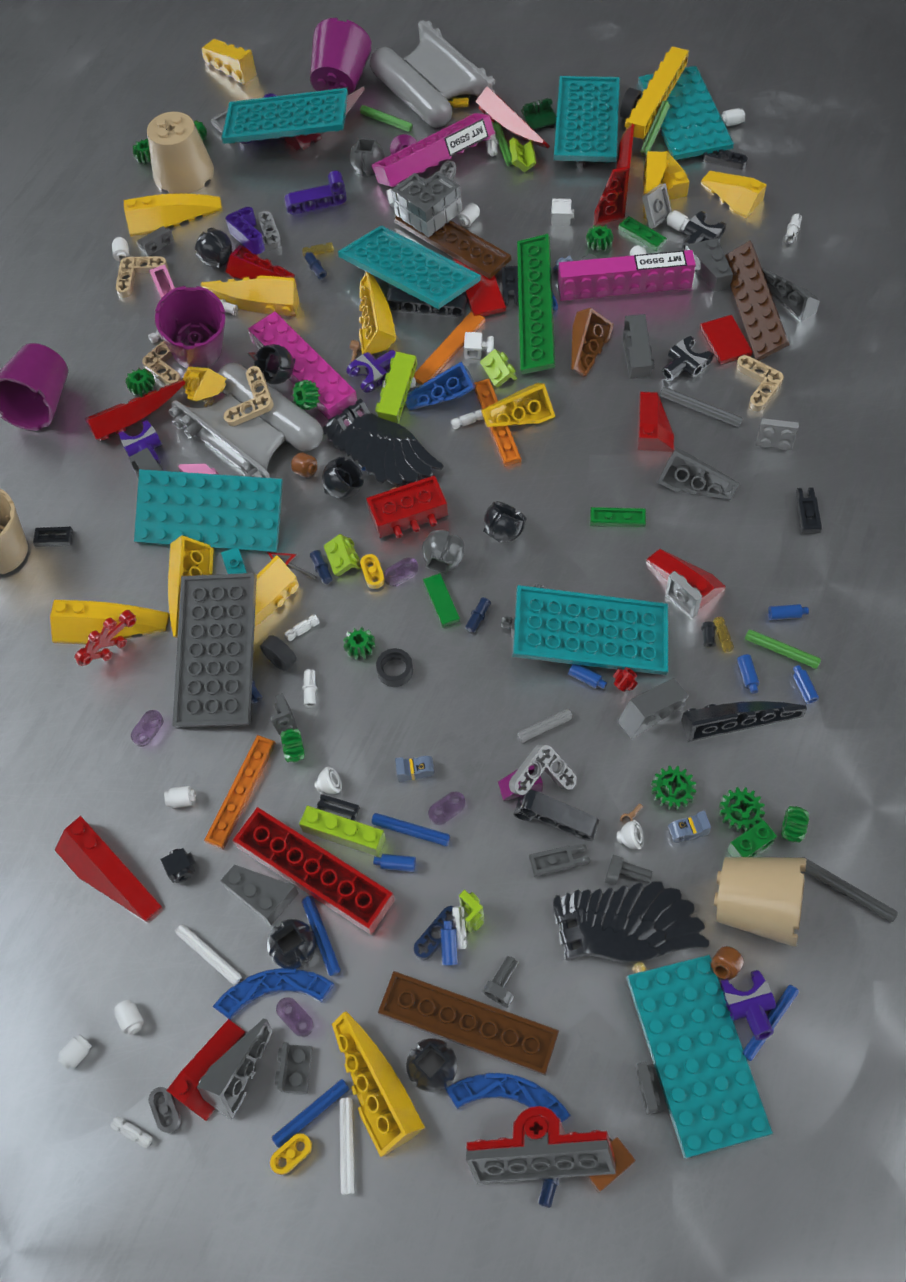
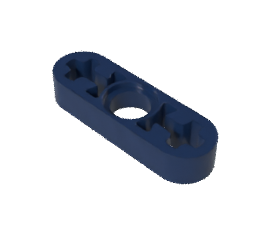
M454 906L444 908L415 942L413 949L418 959L428 960L441 946V938L436 939L432 937L431 932L434 928H444L440 921L442 920L444 923L448 919L447 913L453 914L452 909ZM428 937L435 945L433 946L430 943L427 946L428 953L422 952L420 954L419 946H426L428 940L425 938Z

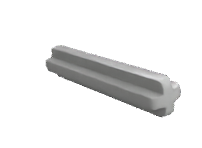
M565 709L519 731L518 738L524 743L572 720V713L569 709Z

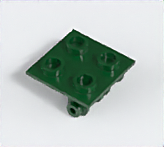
M546 98L541 100V102L538 100L537 104L535 101L524 104L520 110L527 124L533 130L556 124L557 116L551 107L553 104L552 99Z

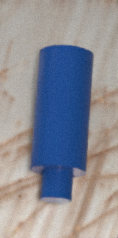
M801 604L769 606L768 608L770 620L802 618V615L809 614L808 607H802Z
M742 655L737 658L745 687L750 689L751 694H755L758 692L757 686L760 683L751 655Z
M572 664L568 675L595 689L597 687L605 689L607 682L602 680L601 675L581 665Z
M800 665L793 668L795 673L793 678L805 703L812 704L818 701L819 696L807 671L802 670Z
M382 854V857L374 856L373 864L381 865V869L414 872L416 857Z
M445 920L444 928L441 929L442 965L458 964L456 928H453L452 920Z

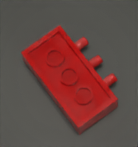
M435 475L366 498L368 510L379 538L395 534L396 538H401L403 536L402 531L412 528L416 533L420 531L419 525L429 522L434 527L437 525L436 519L448 516L447 502Z

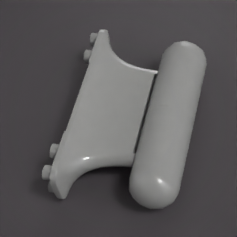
M422 20L418 23L420 43L412 53L402 59L391 48L385 46L377 48L371 55L370 68L374 75L429 126L441 128L450 121L452 116V107L448 99L462 94H472L479 97L487 86L495 93L492 88L495 84V79L493 76L488 77L484 68H477L442 38L441 31L438 28L433 29V25L429 20Z
M228 363L223 365L218 371V374L226 378V386L222 391L226 396L218 402L202 408L187 407L177 400L171 403L172 408L168 411L173 418H176L173 420L176 428L180 429L184 426L186 428L184 432L189 438L195 435L201 441L206 442L245 473L244 476L271 478L267 471L269 460L284 441H287L298 450L311 451L319 446L323 438V428L320 423L269 384L267 385L274 402L273 408L269 412L237 426L228 425L224 419L225 411L254 398L246 377L248 369L238 363ZM264 386L257 387L256 392H261ZM253 407L246 408L245 413H250Z

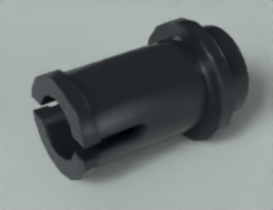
M704 622L703 626H701L704 647L716 646L715 630L717 628L714 622Z

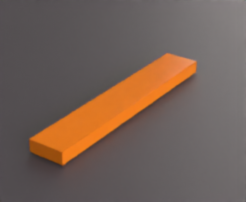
M471 311L415 372L414 378L416 382L422 385L436 377L464 346L465 332H476L485 323V318L481 315L474 316Z
M490 379L474 382V390L482 409L498 402ZM489 427L504 467L520 463L521 457L509 427Z
M259 735L256 736L204 839L205 843L224 850L276 745L275 741Z

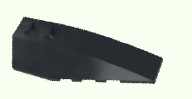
M769 701L736 702L720 705L710 704L702 709L691 708L683 712L681 722L687 740L690 742L804 717L807 707L800 704Z

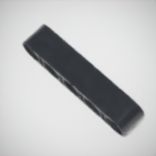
M399 288L389 289L386 298L392 311L462 317L467 304V298L459 295L440 309H437Z

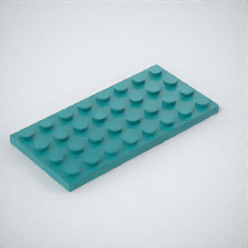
M697 66L685 68L666 100L669 102L670 107L659 129L669 153L675 160L703 155L705 152L710 154L713 151L733 149L734 143ZM654 74L638 78L642 92L644 89H647L648 83L653 79Z
M560 76L554 160L616 162L620 77Z
M347 88L229 102L221 138L223 144H234L236 142H249L270 138L278 139L287 136L293 137L296 135L321 134L343 130L348 90Z
M382 225L338 251V257L437 309H440L481 280L480 274Z
M139 469L134 542L170 545L183 535L209 544L214 548L233 549L238 547L239 550L277 552L283 479Z
M517 585L512 657L624 670L627 667L635 672L667 675L668 604Z
M710 955L627 975L626 977L684 1159L773 1134L747 1059L743 1055V1048L734 1022L731 1019L730 1011L726 1006L721 985L711 967L712 960Z

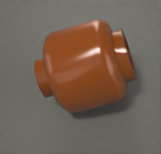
M301 452L291 460L292 471L299 476L310 478L317 471V460L311 455Z
M729 946L720 948L711 961L714 973L719 978L727 980L735 978L744 964L741 953Z

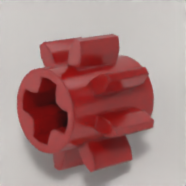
M627 667L624 670L618 669L613 675L616 678L614 685L623 692L633 690L638 684L635 680L637 674Z

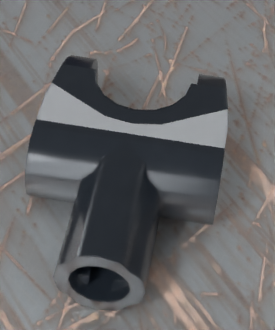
M703 211L698 212L685 226L684 234L689 237L682 243V249L685 251L687 244L716 238L719 241L725 232L727 224L724 222L715 225L706 224L704 221L707 214Z
M689 336L670 349L668 357L673 361L662 368V374L668 381H672L684 371L695 377L711 363L714 354L711 351L703 353L693 352L691 349L695 345L696 339Z

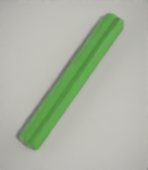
M662 101L641 147L640 153L642 156H647V152L651 150L670 107L668 101Z
M362 105L359 109L362 115L404 131L411 132L413 129L412 123L371 107Z
M496 121L492 122L507 166L513 165L511 161L512 155L501 125Z
M751 629L748 630L745 636L747 641L815 669L818 668L821 662L819 657Z

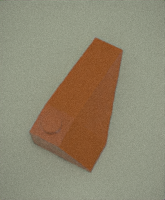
M592 308L576 313L572 331L571 369L583 377L588 374L595 363V358L602 352L604 344L610 340L614 326L611 321Z

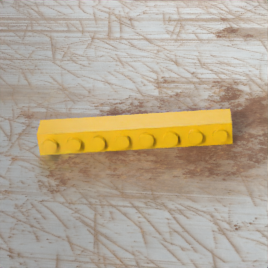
M672 46L669 52H666L664 60L660 62L659 69L654 72L653 79L649 81L648 87L644 89L641 99H638L636 107L632 109L631 116L626 119V129L631 124H634L633 137L644 139L662 101L667 100L688 63L689 50Z

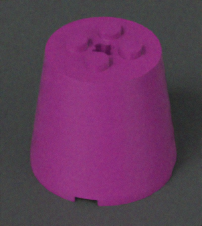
M338 18L325 19L315 27L310 82L315 91L347 88L348 95L354 92L371 54V39L362 27L349 20L347 22L339 21Z
M181 286L166 293L157 304L155 324L174 359L185 368H208L219 359L222 352L226 319L222 302L213 292L196 286V288Z
M29 343L22 346L0 369V414L3 420L18 428L38 431L51 424L68 376L67 364L57 352L41 344Z

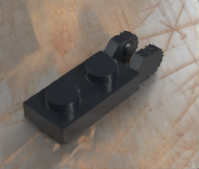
M504 266L501 271L502 293L505 306H508L509 303L508 295H514V303L518 305V266Z
M797 488L796 497L802 533H820L822 526L814 488H808V498H804L802 488Z

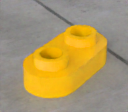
M373 554L363 556L360 564L366 584L372 589L382 587L385 579L377 556Z
M305 1134L294 1135L273 1153L270 1159L271 1169L279 1175L288 1174L311 1153V1139ZM303 1142L305 1144L304 1150L298 1151V1144ZM285 1158L287 1164L284 1167H280V1160Z

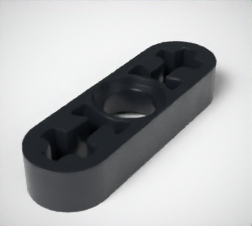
M726 150L713 151L710 155L708 152H705L702 155V159L705 162L734 169H744L748 161L746 155Z

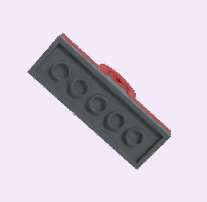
M542 1106L530 1107L520 1113L515 1122H513V1139L503 1137L498 1140L486 1141L478 1139L475 1142H467L466 1161L477 1184L616 1174L615 1154L607 1131L594 1130L589 1133L570 1132L565 1134L560 1118H557L552 1110Z

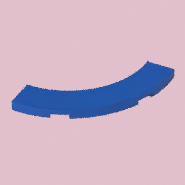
M285 968L271 969L249 976L246 980L231 987L212 1007L232 1020L248 1003L275 992L302 993L322 1003L335 984L325 977L310 971Z
M486 1073L470 1076L445 1088L457 1109L480 1099L504 1098L517 1101L529 1108L535 1106L546 1107L552 1110L557 1118H560L561 1123L571 1117L566 1108L551 1093L530 1080L511 1074Z

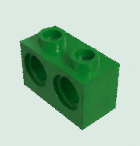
M762 820L730 842L727 851L732 857H755L773 845L777 835Z

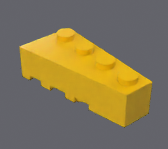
M213 39L201 48L205 62L223 71L236 81L245 85L257 76L252 50L248 49L245 51L242 47L235 48L233 44L227 45L226 42Z

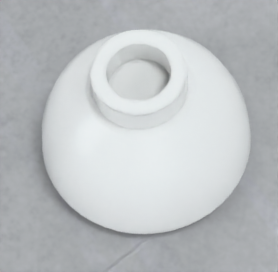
M326 767L320 772L318 780L315 781L317 791H323L327 794L340 792L341 781L333 768Z
M636 820L626 823L621 831L617 832L618 842L625 844L631 849H640L644 840L640 824Z

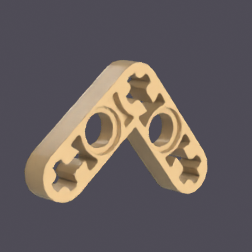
M161 256L123 258L120 262L116 282L118 295L126 298L132 294L135 273H149V270L164 264L168 268L166 259ZM143 263H148V264H147L146 266H144V267H141V266H140V265L143 264ZM126 275L130 276L127 279H122Z
M164 341L143 358L144 367L164 384L169 385L181 380L180 374L165 363L173 355ZM163 350L167 351L164 355L159 354ZM166 369L164 373H158L159 370Z
M740 356L737 360V370L761 382L750 398L749 407L753 411H762L781 387L784 376L780 371L750 356ZM756 370H763L764 373L758 374L756 373ZM767 388V389H769L771 392H770V393H764V392L762 391V389Z
M252 366L246 371V377L254 398L229 408L224 413V419L230 426H237L267 413L274 406L264 374L257 366ZM254 373H256V377H257L258 380H255V379L253 378V377H254V375H253ZM264 386L261 392H256L257 387ZM253 407L250 413H245L246 408Z

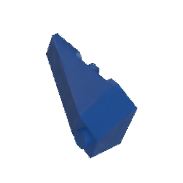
M461 361L410 391L405 403L410 411L460 398L474 390L475 383L470 372Z

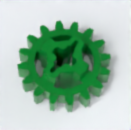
M668 766L667 771L661 768L660 774H655V780H652L651 786L654 787L651 793L656 794L655 801L661 800V807L667 804L668 810H671L672 806L679 810L680 805L686 808L688 802L692 803L693 796L696 794V790L693 789L696 786V782H691L693 775L687 776L686 769L681 772L679 771V766L675 770ZM675 782V790H674V794H673V793H672V790H673V789H672V786H673V783Z
M736 787L734 793L728 790L727 796L723 795L721 799L723 802L719 804V808L722 809L719 812V816H725L722 822H729V829L735 826L737 832L741 828H744L746 832L749 830V827L752 828L756 823L758 824L763 820L761 817L765 815V811L762 810L765 804L759 803L761 796L754 797V790L748 793L746 787L743 791ZM732 800H735L734 804H731V806L728 807L729 803ZM753 813H755L754 818L749 820L750 815H753Z

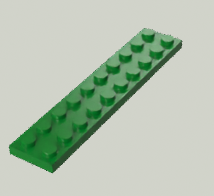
M549 234L517 241L520 371L522 375L555 368Z

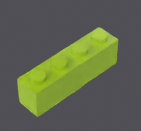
M396 352L395 357L391 358V369L386 374V385L381 389V400L377 402L375 412L378 414V417L399 424L417 368V358L415 355Z
M308 805L299 823L304 833L379 857L386 839L384 830Z

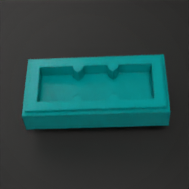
M238 547L221 552L227 574L247 573Z

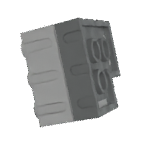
M438 171L426 180L413 173L392 189L395 215L424 233L427 237H430L435 231L443 227L445 223H448L457 214L462 212L460 185Z

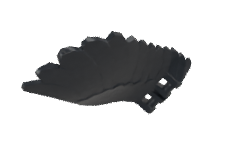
M362 399L357 400L353 406L350 405L345 408L340 415H335L323 427V435L327 434L328 440L332 441L334 448L338 447L341 452L345 450L347 457L351 455L353 461L358 460L359 466L361 468L365 467L368 475L374 474L376 480L381 484L387 480L395 486L401 485L402 482L410 484L418 481V475L422 478L431 477L433 475L431 469L442 470L444 467L440 461L433 457L419 443L409 430L400 424L374 415L369 411ZM360 410L364 415L359 417L357 411ZM345 419L350 423L347 427L343 422Z
M653 881L646 887L641 883H637L630 889L625 885L616 892L612 887L608 888L604 893H602L601 889H598L592 894L589 889L582 893L578 889L571 895L566 893L562 898L556 895L553 899L554 915L557 925L560 926L559 936L561 945L565 948L564 958L566 961L583 955H589L621 963H639L681 949L708 947L709 940L699 934V932L705 929L704 923L698 917H691L695 911L694 904L689 900L681 899L682 894L679 889H665L662 881ZM576 920L577 926L568 928L567 923ZM580 941L581 948L573 950L572 944Z

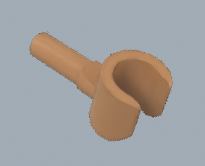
M352 340L350 343V349L353 350L351 362L356 359L357 353L361 351L360 342Z
M639 803L632 812L623 814L620 817V822L625 818H629L632 821L635 815L643 808V805Z

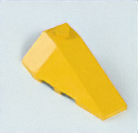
M188 367L182 378L186 383L183 388L186 389L187 398L191 401H199L218 395L226 386V378L209 368Z
M536 383L481 410L487 427L538 424L556 417L545 384Z

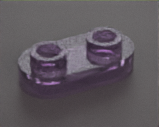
M408 557L387 568L384 572L385 583L389 586H397L416 575L418 572L417 561Z
M147 711L132 730L131 739L135 745L139 747L148 745L162 727L164 720L159 711Z
M451 792L429 808L428 815L430 821L435 825H442L464 810L465 797L460 792ZM453 799H458V800H459L458 803H455V804L452 803L451 801H452ZM440 810L442 814L436 815L435 812Z
M290 997L283 998L278 1002L276 1012L282 1021L295 1035L299 1037L308 1036L314 1028V1023L304 1009ZM287 1007H292V1011L289 1014H286L285 1009ZM305 1022L307 1024L306 1028L299 1029V1025Z

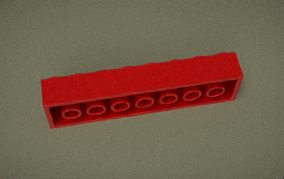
M259 807L255 809L233 839L234 844L239 850L370 935L373 934L395 901L394 894Z

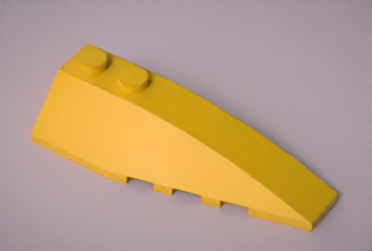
M160 194L124 200V212L130 237L150 234L162 226L166 228L174 225L176 227L180 225V222L186 220L190 222L195 220L197 216L201 215L204 217L222 210L220 197L202 194Z
M366 272L360 281V299L362 300L359 310L362 311V316L359 318V323L362 324V329H359V338L362 354L366 352L375 354L388 350L391 344H394L397 336L395 334L392 314L384 293L375 277Z
M257 276V279L245 277L240 281L228 279L227 282H222L221 280L201 282V287L213 292L220 300L225 299L226 302L237 305L238 309L250 312L271 314L275 311L278 315L296 316L300 302L295 278Z
M183 535L170 544L168 601L173 637L178 638L181 576L212 575L214 547Z
M277 555L257 574L255 627L278 607H281L285 600L296 592L299 586L294 573Z
M54 600L50 614L52 642L87 644L88 636L92 631L96 630L101 633L106 619L112 618L118 625L120 623L118 620L119 616L125 610H130L136 616V623L132 627H124L113 638L118 636L130 638L136 634L147 635L167 631L170 614L149 608L109 602Z
M346 1011L332 1023L340 1052H344L346 1057V1064L344 1066L346 1072H350L354 1083L351 1088L353 1095L357 1094L361 1106L358 1107L360 1117L380 1157L413 1139L425 1126L392 1066L363 1028Z

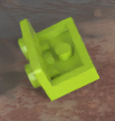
M514 137L509 140L512 155L511 161L515 167L520 168L525 173L536 164L533 143L529 141L523 146Z
M494 349L480 363L493 385L499 388L510 377L516 380L517 376L515 375V368L508 364L507 360L509 359L506 354Z
M339 534L323 545L335 576H341L352 567L357 570L361 568L360 558L355 552L354 542L351 538Z
M464 889L458 896L460 906L465 907V912L469 915L465 919L466 931L471 933L473 930L477 931L483 925L484 911L483 906L479 904V898L471 892L469 894Z

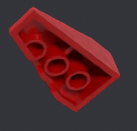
M629 166L612 170L594 211V225L625 218Z
M241 245L230 254L225 272L236 279H243L245 277L257 279V276L295 278L293 273L281 266H273L271 260L267 258L265 260L258 257L259 254H253Z
M640 392L638 450L673 452L674 434L658 392Z
M662 549L657 550L646 559L667 581L669 575L675 571L679 575L684 576L692 587L697 588L702 595L699 609L726 589V586L713 574Z
M228 1019L181 1070L166 1091L207 1121L215 1111V1108L201 1096L197 1088L199 1081L219 1058L245 1036L246 1032Z

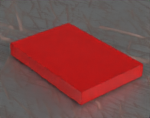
M732 315L700 324V329L720 365L738 360L743 355L752 356L753 351Z

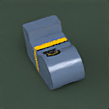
M431 756L403 759V757L395 758L399 782L427 778L435 773Z
M705 811L698 812L695 816L670 823L668 829L673 842L677 843L709 835L711 825Z

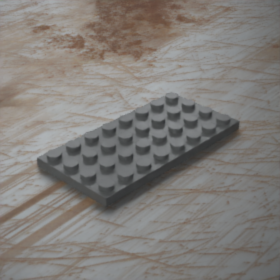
M255 573L181 576L173 727L250 725L257 575Z

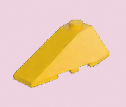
M647 152L644 165L643 196L661 184L665 170L669 168L667 152ZM643 205V219H646L647 216Z
M664 151L667 152L669 168L665 170L661 184L666 183L669 200L686 197L689 188L688 177L668 151Z
M709 171L701 180L705 187L712 193H716L723 203L726 202L730 206L729 209L745 218L763 201L767 184L754 178Z

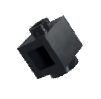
M184 848L172 850L169 855L160 859L167 876L173 883L184 882L196 872L193 866L196 861L192 853H187Z

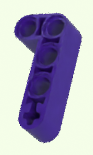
M332 171L328 175L329 185L286 194L284 201L287 212L294 215L345 203L347 197L342 174L339 171Z
M244 207L226 216L225 219L229 233L253 254H260L265 251L262 234L254 228L257 222L253 208Z

